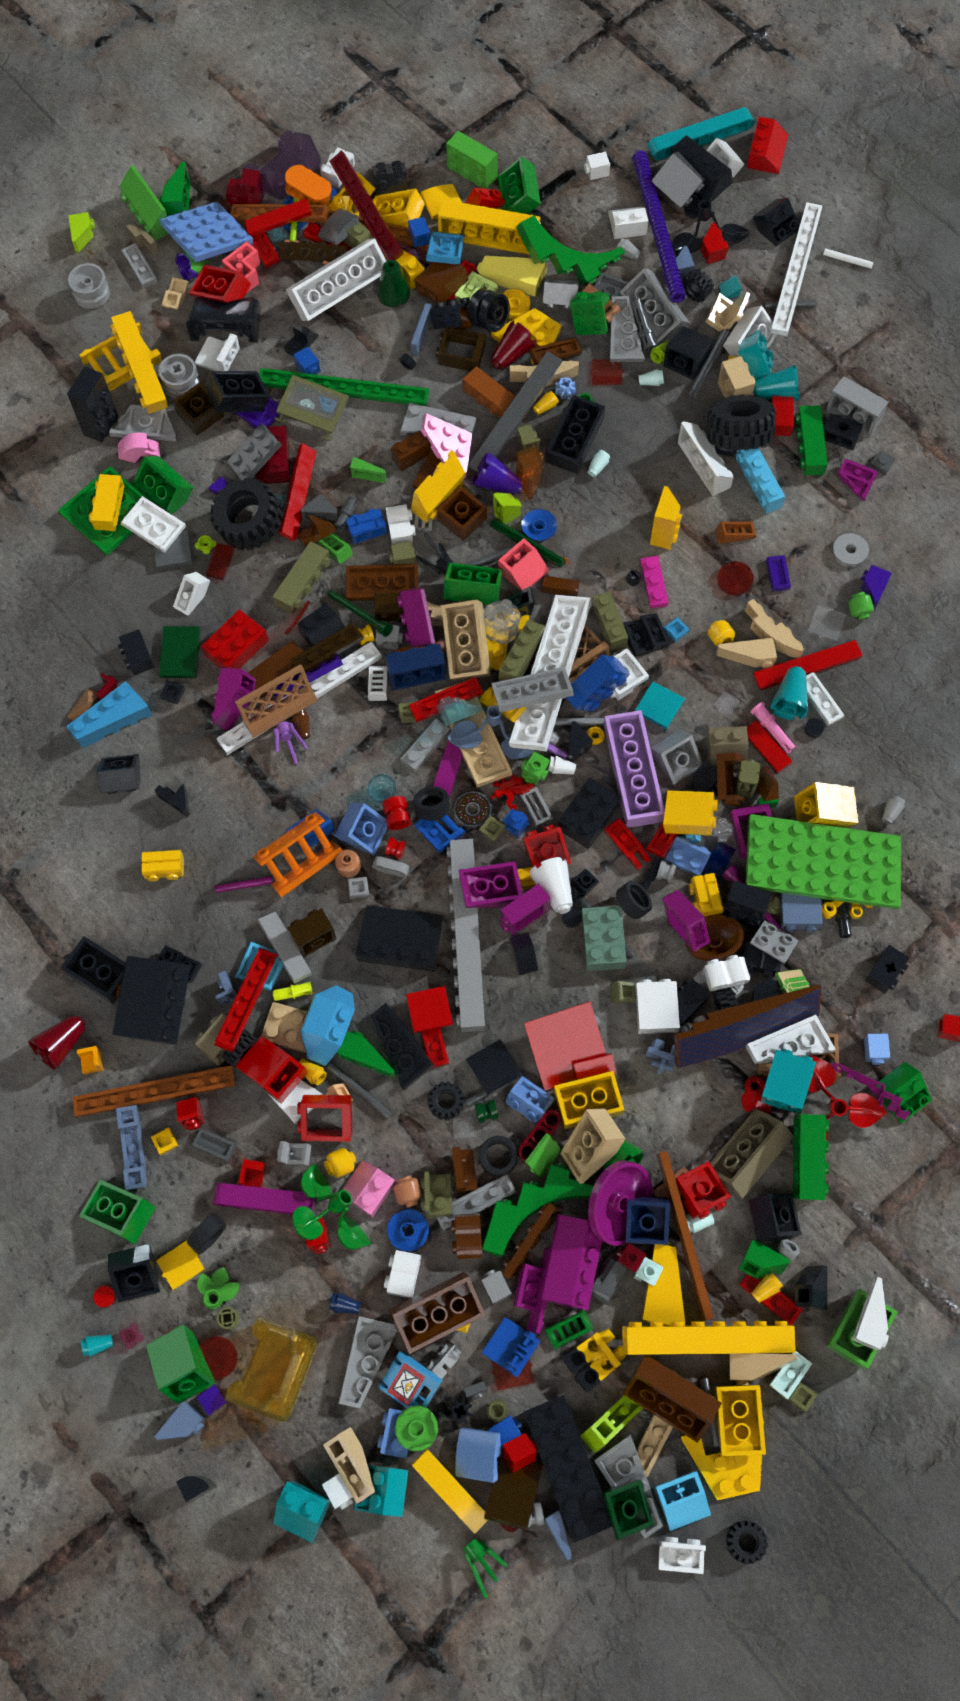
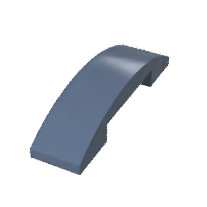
M137 1105L116 1108L124 1160L125 1190L147 1187L144 1142Z

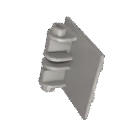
M764 920L750 943L785 964L799 940Z

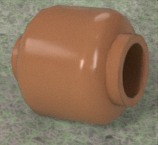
M343 850L336 856L335 865L340 875L349 878L358 874L361 863L357 853L352 850Z
M410 1175L396 1180L397 1184L394 1185L393 1191L399 1205L406 1204L407 1208L419 1204L418 1199L422 1198L423 1193L418 1179L412 1178Z

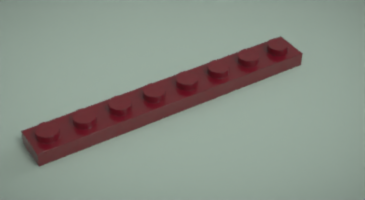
M341 150L329 162L387 261H396L404 253L346 154Z

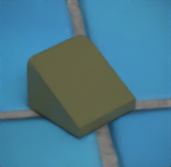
M616 981L610 984L611 1003L636 1002L634 983Z

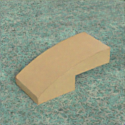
M172 277L169 290L165 292L162 307L179 310L190 285L189 281Z

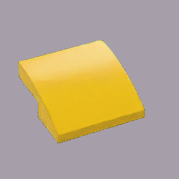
M453 184L435 186L422 191L420 194L431 219H438L442 200L462 203Z

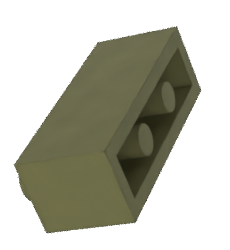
M611 592L593 596L592 608L604 640L609 645L610 653L627 648L628 635Z

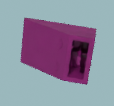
M221 668V672L218 675V690L215 693L216 703L215 709L212 712V723L226 731L232 729L241 716L235 701L254 691L256 683L254 677L242 669ZM250 702L243 704L242 707L246 708Z

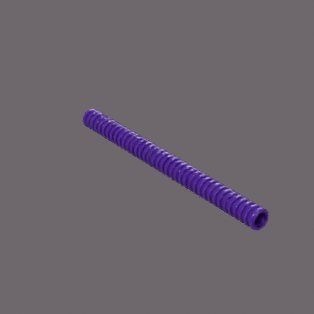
M639 150L632 157L669 295L672 302L679 303L685 299L686 295L656 186L652 182L653 176L645 151Z

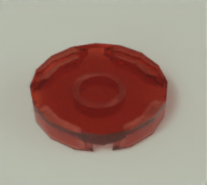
M733 561L721 567L717 581L723 592L738 596L750 590L754 575L748 565Z
M212 1336L205 1339L199 1345L214 1380H222L235 1370L238 1363V1352L229 1339L222 1336Z

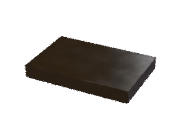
M501 1453L497 1466L498 1480L492 1485L484 1519L528 1530L543 1464L533 1462L513 1473Z

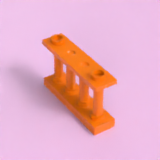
M317 812L308 815L301 823L267 847L260 849L253 856L260 866L267 865L276 880L271 886L281 898L336 859V856L343 851L334 841L329 843L319 826L325 820ZM312 830L323 846L316 853H313L304 838ZM295 842H298L307 856V859L299 865L288 849ZM280 853L283 854L291 867V871L282 876L272 860Z

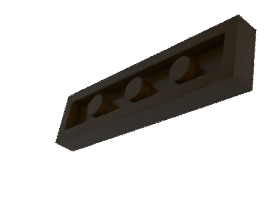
M351 623L292 658L291 663L294 668L301 664L305 673H308L362 641L363 636L355 624Z

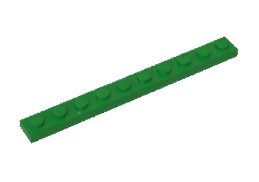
M260 368L259 372L264 386L268 388L286 390L292 375L348 395L350 398L406 405L413 403L427 407L430 393L429 388L266 368ZM299 387L296 390L301 392H309Z

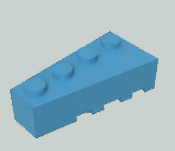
M125 681L66 727L71 736L84 748L104 739L110 733L114 732L115 734L121 731V728L130 724L132 726L138 723V720L145 717L149 718L153 715L148 705Z

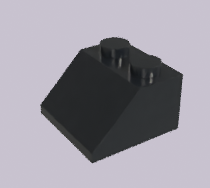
M139 754L101 758L97 769L101 793L114 794L118 791L132 792L139 789L141 782Z
M792 1193L767 1194L748 1200L758 1242L802 1235Z
M150 1244L108 1254L107 1270L118 1302L160 1292L155 1258Z

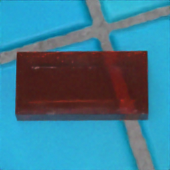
M219 543L216 544L206 571L207 577L224 580L235 551L233 547Z

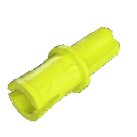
M310 982L297 985L290 984L291 987L277 989L272 992L274 1001L292 997L296 999L295 997L313 994Z

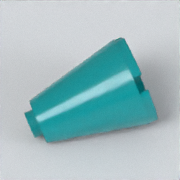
M796 365L755 380L756 385L753 389V395H757V397L772 399L773 396L794 397V401L800 400Z
M794 666L788 669L771 702L770 709H773L774 714L780 718L793 720L794 717L803 719L807 716L806 672L801 667Z

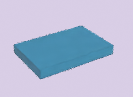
M432 231L426 261L460 265L464 235Z

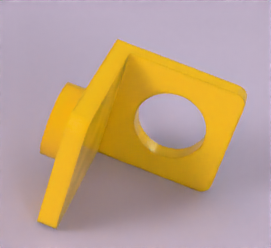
M333 196L331 211H337L340 208L359 217L357 208L355 213L352 212L353 201L350 196Z

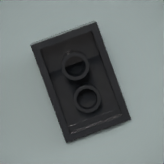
M327 603L297 623L299 634L311 647L345 628L340 618ZM355 644L338 654V656L342 660L360 649L358 644Z

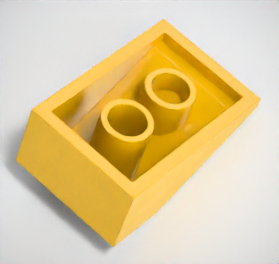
M417 189L377 195L373 199L374 204L386 223L407 228L409 220L420 218L425 205Z
M760 1385L713 1387L714 1397L722 1403L716 1414L721 1456L766 1455Z

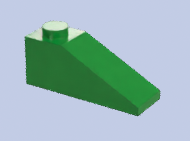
M352 1031V1033L346 1032L343 1043L337 1052L339 1058L395 1078L393 1068L363 1037V1034L357 1031Z

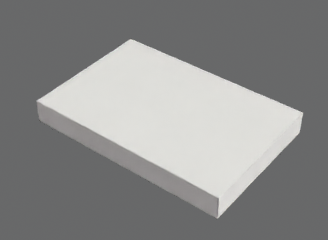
M143 496L121 521L122 526L164 553L186 527L185 523Z

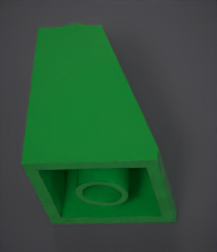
M184 1324L175 1327L171 1332L156 1338L153 1342L146 1345L158 1390L177 1404L215 1384L214 1377L194 1333Z

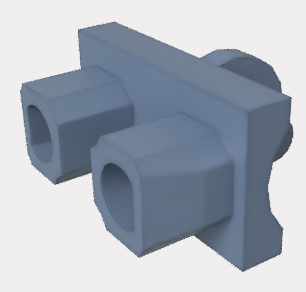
M655 1039L651 1047L648 1048L646 1057L655 1059L652 1062V1066L659 1068L658 1074H661L663 1069L671 1072L672 1066L677 1067L675 1064V1045L672 1046L671 1052L667 1053L662 1051L665 1042Z

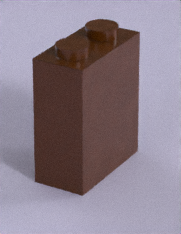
M433 262L414 279L416 291L421 296L424 295L432 303H440L448 300L469 279L465 267L461 265Z

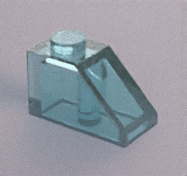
M450 696L439 700L441 704L436 706L445 727L482 711L480 706L457 697L451 699Z

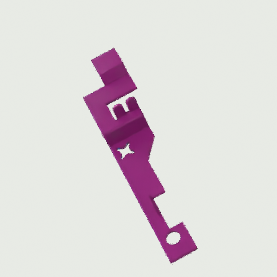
M833 1062L832 1066L836 1072L841 1073L842 1070L848 1072L847 1079L850 1076L851 1080L854 1075V1080L867 1085L873 1094L878 1096L879 1107L883 1103L884 1097L892 1100L888 1110L895 1112L898 1118L907 1119L910 1111H903L900 1108V1103L903 1099L884 1091V1084L837 1062Z

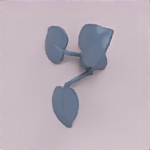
M482 705L486 718L479 729H477V725L474 722L464 720L457 723L448 736V740L456 747L472 749L482 742V736L479 733L487 723L490 726L500 725L505 738L501 744V749L505 756L511 759H522L533 754V750L510 747L509 741L512 732L509 736L506 734L503 721H501L502 712H499L498 706L495 705L489 708Z

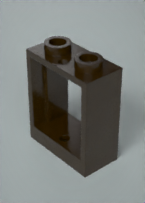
M446 327L445 332L440 337L441 345L436 350L438 365L472 371L476 366L480 368L486 347V334ZM454 342L474 346L472 359L446 354L449 343Z

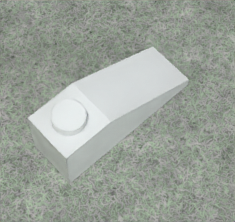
M879 1277L874 1278L852 1337L853 1341L877 1351L881 1347L884 1348L889 1338V1335L886 1334L888 1324L882 1278Z

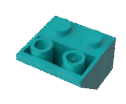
M760 330L739 344L738 348L739 355L748 364L749 373L755 380L771 374L772 361L774 360L772 351L768 350L766 346L768 344L765 335L761 334Z
M368 1465L375 1492L357 1504L355 1502L354 1510L402 1517L408 1470Z

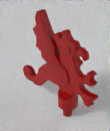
M514 775L510 776L512 779H509L508 782L505 781L506 777L501 779V784L495 781L493 786L499 788L493 792L491 799H498L505 795L507 797L506 804L510 810L512 808L514 810L517 809L515 804H511L515 797L514 794L523 795L530 792V789L534 787V784L522 785L523 778H518Z

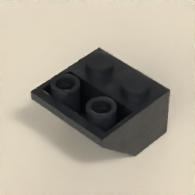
M789 198L776 199L753 216L758 231L775 246H778L793 235L800 227Z
M734 880L722 915L734 918L748 929L758 930L765 916L772 893Z

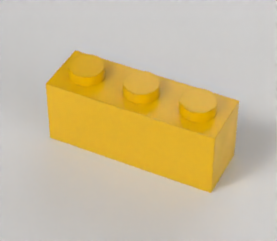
M100 474L99 480L95 483L96 495L92 498L93 510L89 514V521L95 530L116 531L124 483L119 475Z

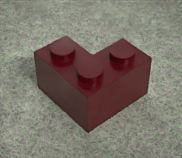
M244 168L240 180L230 178L226 190L228 205L262 204L264 190L260 171Z

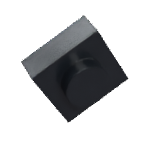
M167 680L160 698L178 705L185 687Z

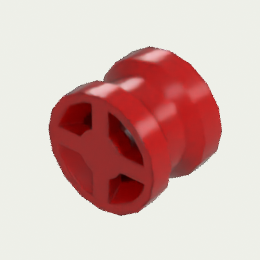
M391 837L387 843L385 855H392L400 860L403 856L406 842H398L395 838Z

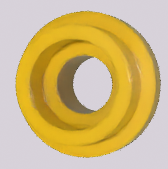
M594 726L587 731V734L593 740V745L603 742L605 734L600 727ZM596 734L598 738H593L592 735Z

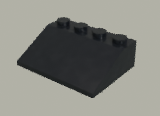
M367 905L357 945V961L435 972L444 915Z
M127 956L112 1035L177 1045L191 965Z

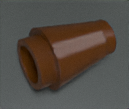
M299 711L292 715L291 721L303 740L310 738L309 715H307V712Z

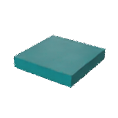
M652 682L635 711L642 710L643 718L667 730L683 705L685 698Z

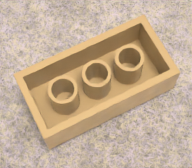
M471 600L441 605L450 679L458 681L473 677L491 676L482 602Z

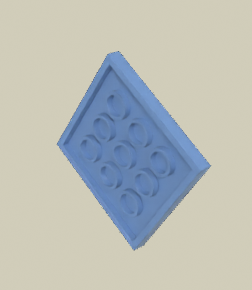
M213 202L160 219L161 226L195 262L236 250L246 241L249 244H253V238L219 202Z

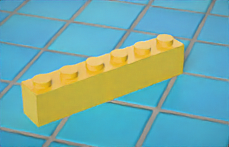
M131 311L111 317L113 323L110 325L113 335L117 334L118 339H116L119 350L123 349L124 354H122V358L125 364H129L130 368L127 370L130 378L135 379L136 383L133 385L136 393L141 394L142 398H139L142 408H146L148 414L168 408L166 397Z

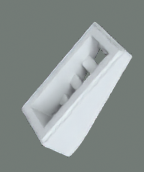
M369 666V701H387V666ZM373 671H383V674H373ZM373 677H383V679H373ZM373 683H383V685H373ZM373 689H383V691H373Z

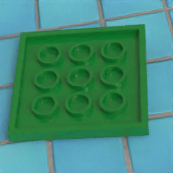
M110 466L101 473L121 476ZM99 476L58 510V513L106 556L133 534V532L121 525V521L142 496L146 498L122 476L124 491L116 531L95 530L89 521V514L93 510L92 498L96 495L95 483L99 480Z

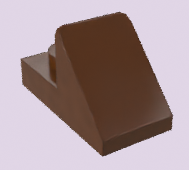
M308 515L312 526L305 528L297 536L301 543L307 547L310 541L316 543L337 530L328 519Z

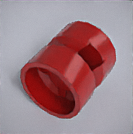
M393 796L382 802L384 814L388 815L385 819L389 830H401L411 825L410 813L407 811L408 804L404 796Z

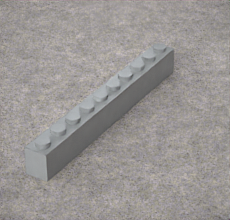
M473 839L450 840V847H447V858H451V865H448V876H452V883H449V895L453 894V901H450V913H454L455 920H451V932L455 931L456 938H452V950L457 952V957H453V968L458 970V976H454V986L459 988V995H455L456 1007H460V1014H456L457 1026H461V1032L485 1031L478 909L465 907L458 872L460 869L475 867Z

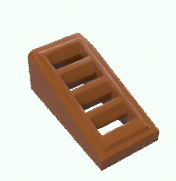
M720 522L716 527L719 543L737 542L757 537L753 522Z

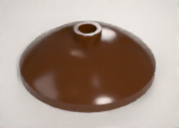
M710 915L704 917L710 943L695 952L685 943L687 951L699 960H722L731 956L740 948L744 939L742 926L734 918L726 917V915Z

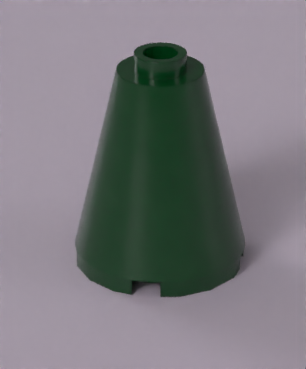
M388 260L383 264L377 288V296L380 302L387 307L403 305L410 297V287L400 264L395 260Z

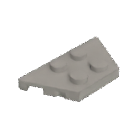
M130 405L126 413L119 418L118 425L114 429L111 428L109 432L111 437L123 438L132 433H145L147 439L177 442L166 409L148 414L146 408L143 409L141 405Z

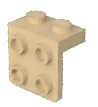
M745 292L735 302L730 301L719 293L705 322L718 332H721L723 329L729 330L734 322H739L743 317L744 313L742 311L749 303L750 293Z

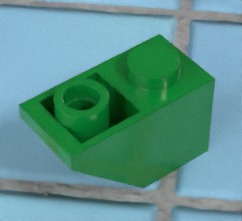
M752 1240L744 1253L738 1269L756 1279L764 1278L766 1274H783L791 1260L766 1247L764 1244Z

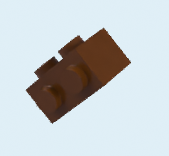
M421 431L410 434L406 439L395 443L391 447L392 460L401 472L426 458L430 452V442Z

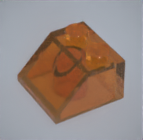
M536 446L516 452V474L522 479L521 483L528 500L533 498L542 480V472H544L542 465L544 456L542 452L538 451Z

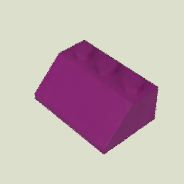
M418 587L399 591L400 596H397L398 606L402 607L403 614L400 616L402 625H406L407 632L404 633L406 643H410L411 647L435 644L424 589Z

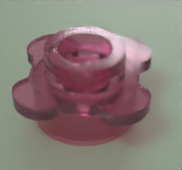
M135 1323L130 1324V1327L119 1332V1338L125 1343L126 1349H132L136 1343H141L144 1340V1335L140 1334L138 1325Z

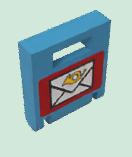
M400 1351L380 1383L379 1388L406 1408L415 1405L427 1408L443 1379ZM424 1386L431 1390L426 1400L419 1395Z

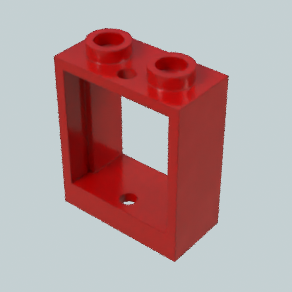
M352 1095L302 1096L301 1102L297 1104V1114L301 1115V1121H298V1133H301V1141L351 1142ZM307 1108L342 1109V1130L308 1129Z

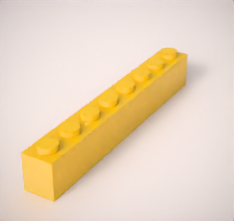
M672 1321L671 1326H663V1322H650V1326H642V1322H629V1326H622L623 1353L627 1355L795 1353V1326L787 1325V1321H774V1325H767V1321H754V1325H746V1321H733V1325H725V1321H712V1325H705L704 1321H692V1325L685 1326L684 1322Z

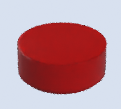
M101 1286L94 1292L93 1299L97 1306L108 1308L115 1302L116 1293L109 1286Z

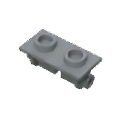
M448 1340L437 1349V1354L434 1358L428 1360L423 1366L442 1379L447 1373L442 1366L446 1364L451 1369L460 1358L459 1355L462 1352Z

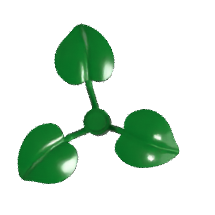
M317 1163L309 1167L301 1178L303 1192L307 1197L316 1198L317 1201L330 1200L328 1208L316 1217L313 1211L305 1206H300L294 1210L292 1224L297 1234L307 1240L317 1239L323 1232V1227L318 1220L329 1211L333 1213L341 1212L337 1221L339 1228L336 1232L341 1244L350 1250L369 1246L371 1242L360 1226L352 1218L344 1216L349 1210L348 1206L352 1203L351 1194L346 1190H340L331 1194L330 1185L320 1172Z

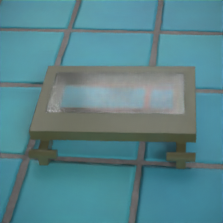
M292 375L276 410L280 417H276L275 420L280 424H285V416L326 431V434H322L321 438L325 441H331L332 438L330 436L337 426L349 396Z

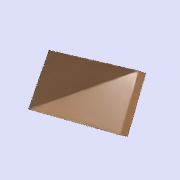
M87 688L67 718L74 721L98 703L97 692Z

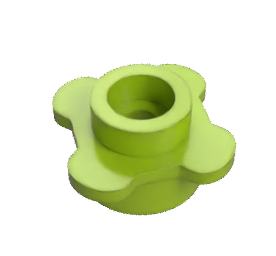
M203 535L198 539L195 548L202 550L204 554H209L210 550L216 547L217 544L209 536Z

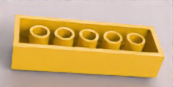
M442 200L438 213V230L443 233L464 235V243L529 254L516 226L533 215Z

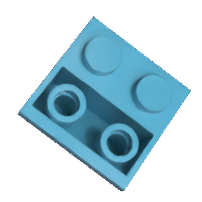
M692 1471L654 1486L670 1531L711 1515L706 1494L697 1471Z

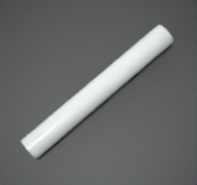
M826 248L823 254L824 256L872 269L874 263Z

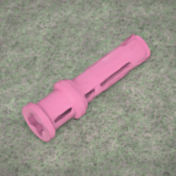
M764 702L759 703L751 710L750 713L757 717L763 728H767L786 754L790 753L791 749L794 750L796 748L775 722V716L770 714L765 708Z

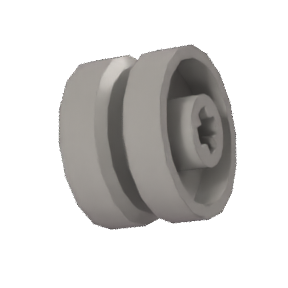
M85 263L78 265L70 272L68 277L69 286L74 300L79 306L94 309L107 302L110 296V289L101 267Z
M172 354L166 357L159 365L158 371L162 387L166 395L173 399L178 398L200 383L196 364L187 355Z

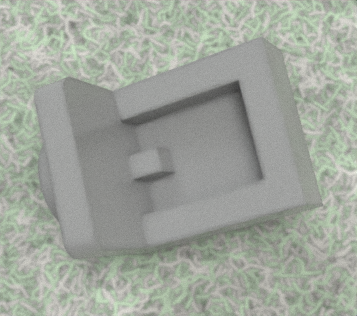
M280 1141L277 1161L286 1165L309 1166L312 1145Z

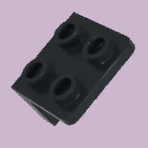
M393 161L392 164L379 162L372 166L376 195L408 190L405 163H401V161Z
M470 297L461 298L460 301H458V298L448 300V304L446 302L436 303L437 307L430 308L434 329L463 326L460 308L469 305Z

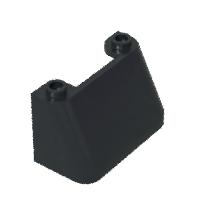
M202 297L194 298L186 321L190 340L199 341L200 335L206 336L207 331H239L240 337H243L244 334L249 337V342H258L261 314L260 303L253 297L230 302Z

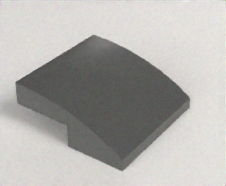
M339 208L324 223L318 237L338 245L349 237L347 230L358 223L359 219L357 215Z

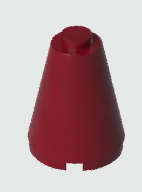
M514 320L508 325L491 356V364L498 370L505 369L537 345V341H532L530 338L532 336L530 331L519 322L514 324Z
M70 1016L32 1037L28 1044L36 1055L39 1054L43 1058L41 1061L45 1065L55 1070L59 1068L84 1033L85 1022L79 1016L76 1018Z

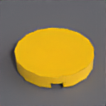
M519 289L504 291L503 294L510 303L508 319L514 320L530 310V298L524 294V291Z

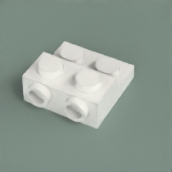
M628 649L614 656L618 658L630 674L626 678L627 681L622 686L614 689L613 694L610 696L611 698L615 697L618 701L633 692V688L649 678L647 672Z

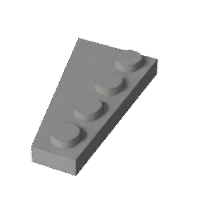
M409 403L400 431L401 435L421 431L423 417L429 414L473 434L476 417Z
M358 1316L338 1404L355 1408L361 1407L397 1333L394 1324Z
M630 1434L594 1461L611 1487L641 1479L654 1525L640 1531L644 1539L662 1528L664 1524Z

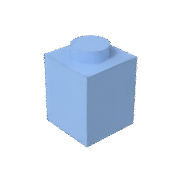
M867 1034L864 1038L866 1062H872V1065L884 1064L890 1058L888 1034Z

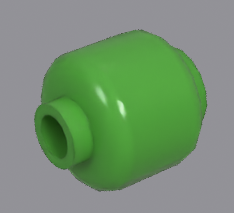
M865 592L852 595L848 601L851 616L859 618V620L869 618V614L874 611L872 598L870 595L865 594Z

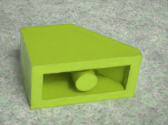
M88 212L68 215L72 243L76 253L80 252L94 237L93 229H95L94 219H90Z
M509 493L493 494V514L499 521L508 524L521 516L522 505L517 498L515 499Z

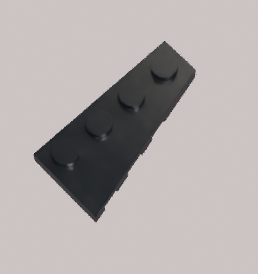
M385 1003L371 1015L380 1039L383 1041L385 1051L392 1062L393 1070L400 1081V1086L405 1091L435 1064L389 1004Z

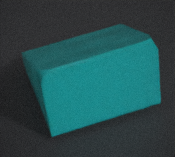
M736 276L731 277L718 286L721 294L728 299L740 296L741 286Z

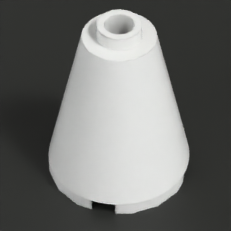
M560 857L542 861V866L539 868L534 866L530 871V876L535 884H540L550 897V906L553 910L560 914L569 912L573 902L566 860L562 861Z

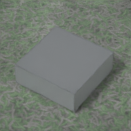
M367 877L348 879L350 899L369 897Z

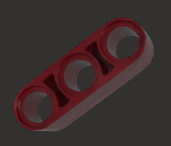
M548 1110L519 1148L518 1155L522 1163L526 1164L525 1161L527 1160L522 1155V1151L524 1149L533 1151L540 1142L534 1138L536 1133L540 1132L544 1135L547 1133L553 1137L559 1129L561 1116L558 1111ZM553 1116L558 1122L555 1125H549L546 1119Z

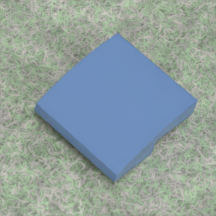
M462 1427L459 1432L456 1450V1477L492 1483L497 1481V1457L501 1455L500 1433Z

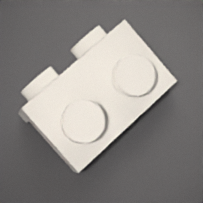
M665 1537V1541H659L658 1570L703 1574L706 1546L701 1545L700 1540L687 1539V1543H680L678 1538Z

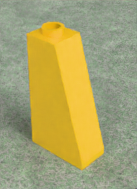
M668 1242V1245L654 1244L651 1260L661 1265L663 1270L654 1286L647 1283L641 1321L647 1323L663 1322V1326H671L672 1321L684 1322L685 1326L676 1247L671 1246L670 1242Z

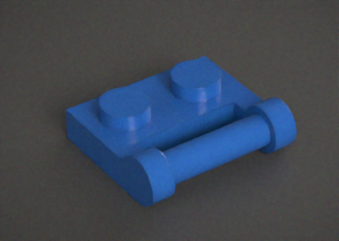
M448 815L440 819L453 832L451 835L436 820L420 819L414 824L415 828L439 854L450 846V840L460 839L465 834L462 827L459 828Z

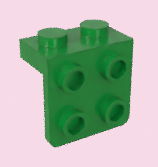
M596 291L594 293L579 292L570 302L574 329L577 335L607 333L608 328L604 306L610 299L609 293Z

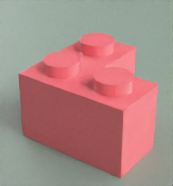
M246 241L224 258L222 264L224 269L240 271L251 284L247 291L248 293L259 284L255 268L260 265L258 250Z

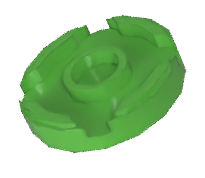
M420 1405L409 1406L398 1415L395 1423V1435L399 1443L411 1451H423L432 1445L438 1434V1422L434 1414L428 1408Z

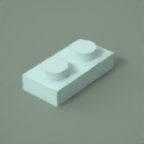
M797 1351L791 1353L797 1355V1361L781 1368L769 1385L785 1399L790 1397L812 1365L810 1361Z

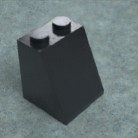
M683 326L666 345L663 367L694 380L712 349L714 339Z

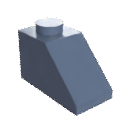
M183 1401L154 1437L157 1440L192 1437L193 1434L196 1436L204 1428L203 1422L206 1418L188 1402Z

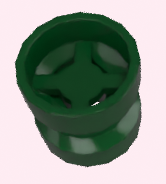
M494 1099L488 1100L484 1104L481 1102L474 1104L479 1123H484L487 1119H499Z

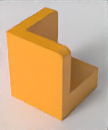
M97 1046L76 1050L77 1055L81 1059L82 1073L84 1075L104 1071L102 1052Z

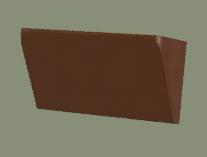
M544 576L542 593L577 597L580 581Z
M764 766L759 775L756 789L764 801L776 800L779 798L778 781L769 768Z

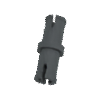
M349 496L344 507L340 509V515L333 525L336 527V530L344 531L346 519L353 515V511L359 503L355 497Z

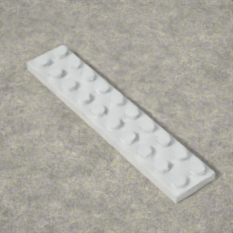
M555 595L531 674L565 667L569 678L591 606V598ZM562 699L525 707L526 710L515 722L509 741L510 747L547 751Z

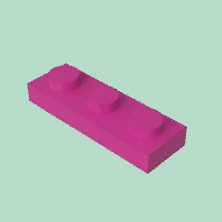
M659 557L641 558L640 564L650 609L668 606L669 602Z

